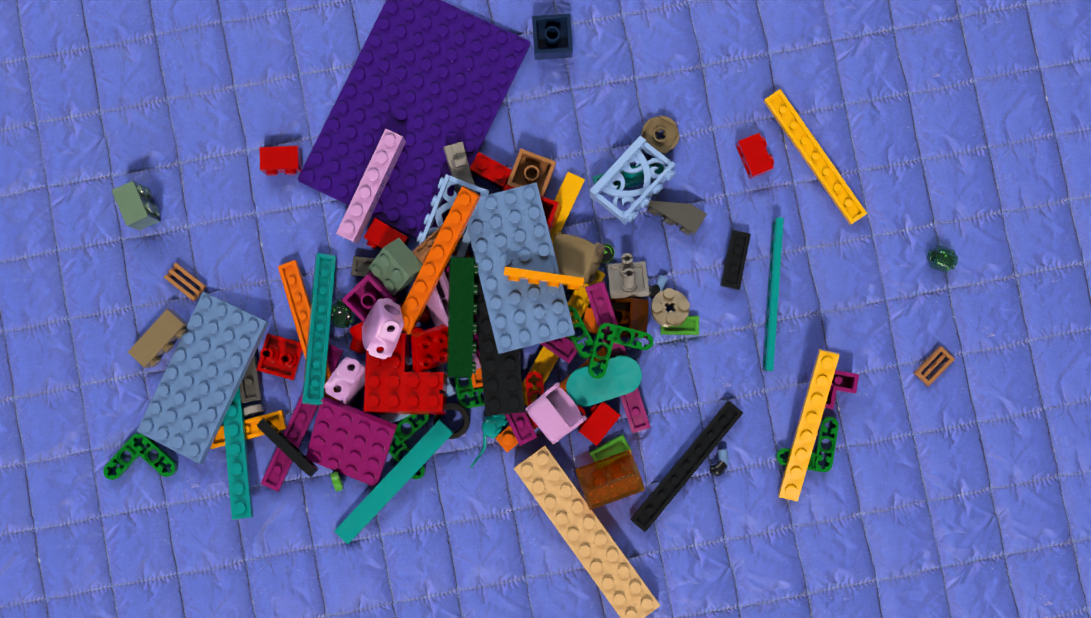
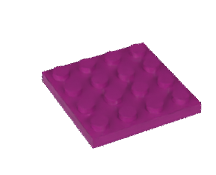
M324 396L321 400L323 404L319 406L306 456L316 464L376 487L379 484L397 425Z

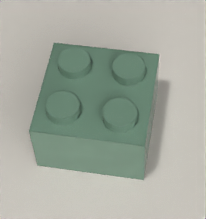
M131 181L111 190L126 226L140 231L161 222L159 219L160 211L156 205H153L151 200L153 195L148 187L146 188L142 184Z
M397 238L383 247L368 268L385 288L395 296L413 282L423 264L403 241Z

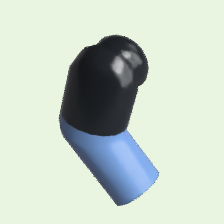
M659 275L655 285H648L649 296L647 297H653L661 292L668 278Z
M727 449L718 450L719 461L716 465L710 466V473L712 475L720 476L729 465Z

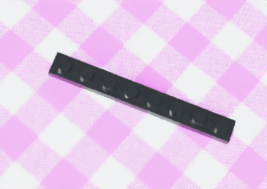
M727 400L630 520L646 532L741 417L743 412Z

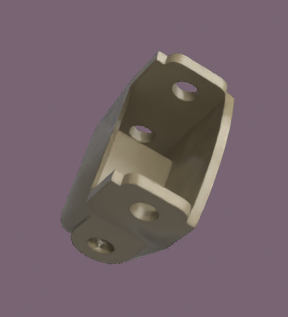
M558 232L554 239L553 249L560 275L581 277L585 279V284H592L596 272L601 265L605 245L597 242L593 244L583 238Z

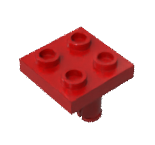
M442 324L428 330H423L420 327L413 328L411 332L413 334L411 335L413 371L418 374L419 372L446 364L448 327Z
M267 333L256 370L295 380L303 354L301 343Z

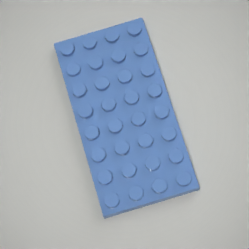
M537 182L480 197L467 223V229L475 261L478 264V273L498 354L575 335L563 285L559 284V288L547 286L546 282H540L539 285L527 283L528 280L526 279L514 282L509 281L508 277L504 276L505 267L560 274Z
M203 292L186 326L187 331L181 337L137 432L198 464H203L269 322Z

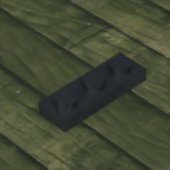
M731 230L720 283L721 287L740 290L751 233Z

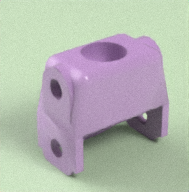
M389 298L378 299L367 315L362 326V340L364 348L369 351L371 356L381 359L390 358L396 348L404 327L399 304L394 303ZM383 347L384 350L379 352L377 348Z
M345 357L324 386L326 393L340 402L343 400L344 404L354 407L365 388V366L355 359Z
M559 382L555 383L525 408L526 412L552 444L558 442L587 419L585 415H581L571 397L559 387Z

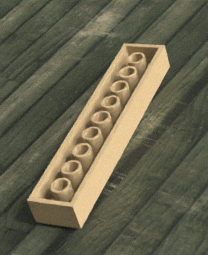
M543 445L513 468L620 618H645L660 607L658 600L546 445Z

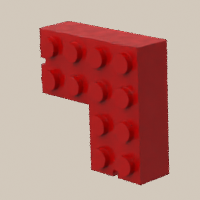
M401 333L390 358L381 359L374 357L366 350L364 412L368 414H446L447 397L444 394H440V391L447 393V375L444 372H419L418 374L416 372H409L410 337L406 333ZM383 347L377 348L379 352L384 350Z

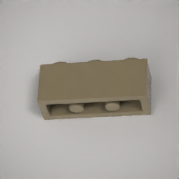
M166 309L128 353L144 368L155 367L160 363V357L164 353H168L174 347L173 343L185 334L188 323L173 310Z

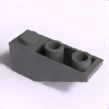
M650 200L646 206L650 214L654 216L658 214L663 217L665 223L670 226L676 225L680 228L679 231L686 236H693L707 215L692 204Z

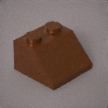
M639 298L610 299L619 326L647 333L649 300ZM623 331L621 333L623 338H630L629 332Z

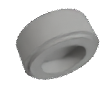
M256 404L245 407L243 409L244 416L249 417L263 413V405Z

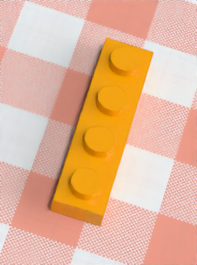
M511 267L504 268V276L508 277L509 281L520 282V279H526L529 284L539 285L540 282H546L547 286L559 288V284L567 285V289L579 290V287H584L585 279L581 277Z
M283 410L244 420L246 440L265 435L257 427V424L263 418L268 419L280 431L285 430L287 425ZM224 426L220 427L211 449L225 446Z

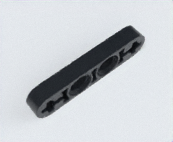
M263 418L257 424V427L308 476L312 477L318 471V467L268 419Z

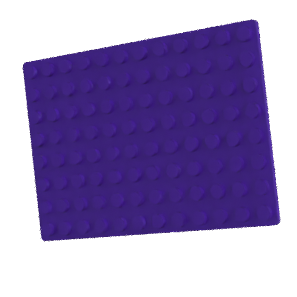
M386 0L298 177V181L342 203L350 205L384 130L388 129L404 137L406 143L371 216L418 238L419 233L425 230L424 220L428 213L431 214L433 209L431 206L434 195L438 196L440 191L438 184L441 177L445 178L446 174L451 176L443 147L463 142L469 167L472 165L526 56L530 42L442 0ZM454 185L448 188V196L454 195ZM444 198L442 200L440 207L447 203V201ZM450 209L442 214L443 222L445 221ZM435 219V221H434V223H433L432 228H433V227H437V228H438L437 223H436V219Z

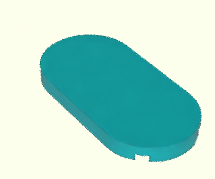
M617 355L609 358L607 371L600 379L592 378L588 374V365L574 370L567 380L566 391L574 403L578 405L591 406L636 390L641 383L642 369L635 359L626 355ZM605 360L597 362V366L592 367V371L595 372V376H597V373L602 372V369L599 368L600 362L604 363Z

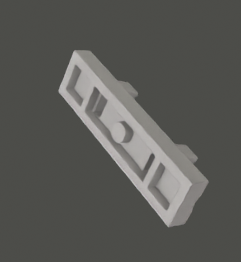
M463 142L444 146L443 149L451 176L474 185ZM454 185L455 192L458 195L460 188Z

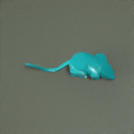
M505 414L488 416L483 421V447L470 468L475 465L484 453L487 437L495 439L502 430L501 427L505 426L508 422Z

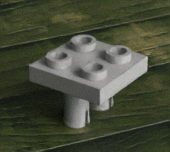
M625 253L622 255V263L607 264L610 299L649 296L645 261L633 262L632 254Z

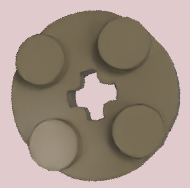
M658 116L649 119L644 124L641 136L657 151L665 155L677 145L679 131L676 123L671 118ZM663 131L665 138L658 140L655 132Z
M666 288L664 291L657 293L652 300V317L656 323L663 327L680 326L688 317L690 303L679 291ZM666 305H672V306H674L673 309H674L675 311L673 312V311L670 310L669 312H667V311H666V309H667Z

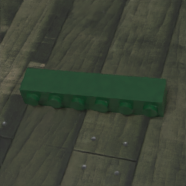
M451 257L449 260L447 378H471L472 373H476V362H472L473 354H476V342H473V334L477 332V322H473V314H477V303L474 302V295H477V283H474V275L478 274V264L474 263V258Z

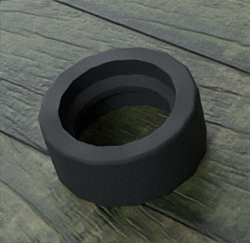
M446 403V411L450 409L457 410L463 417L461 428L448 438L456 439L468 430L470 415L467 409L459 403ZM434 414V425L441 419L442 414Z

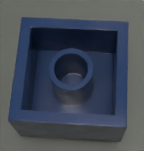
M570 14L532 16L535 60L572 58Z

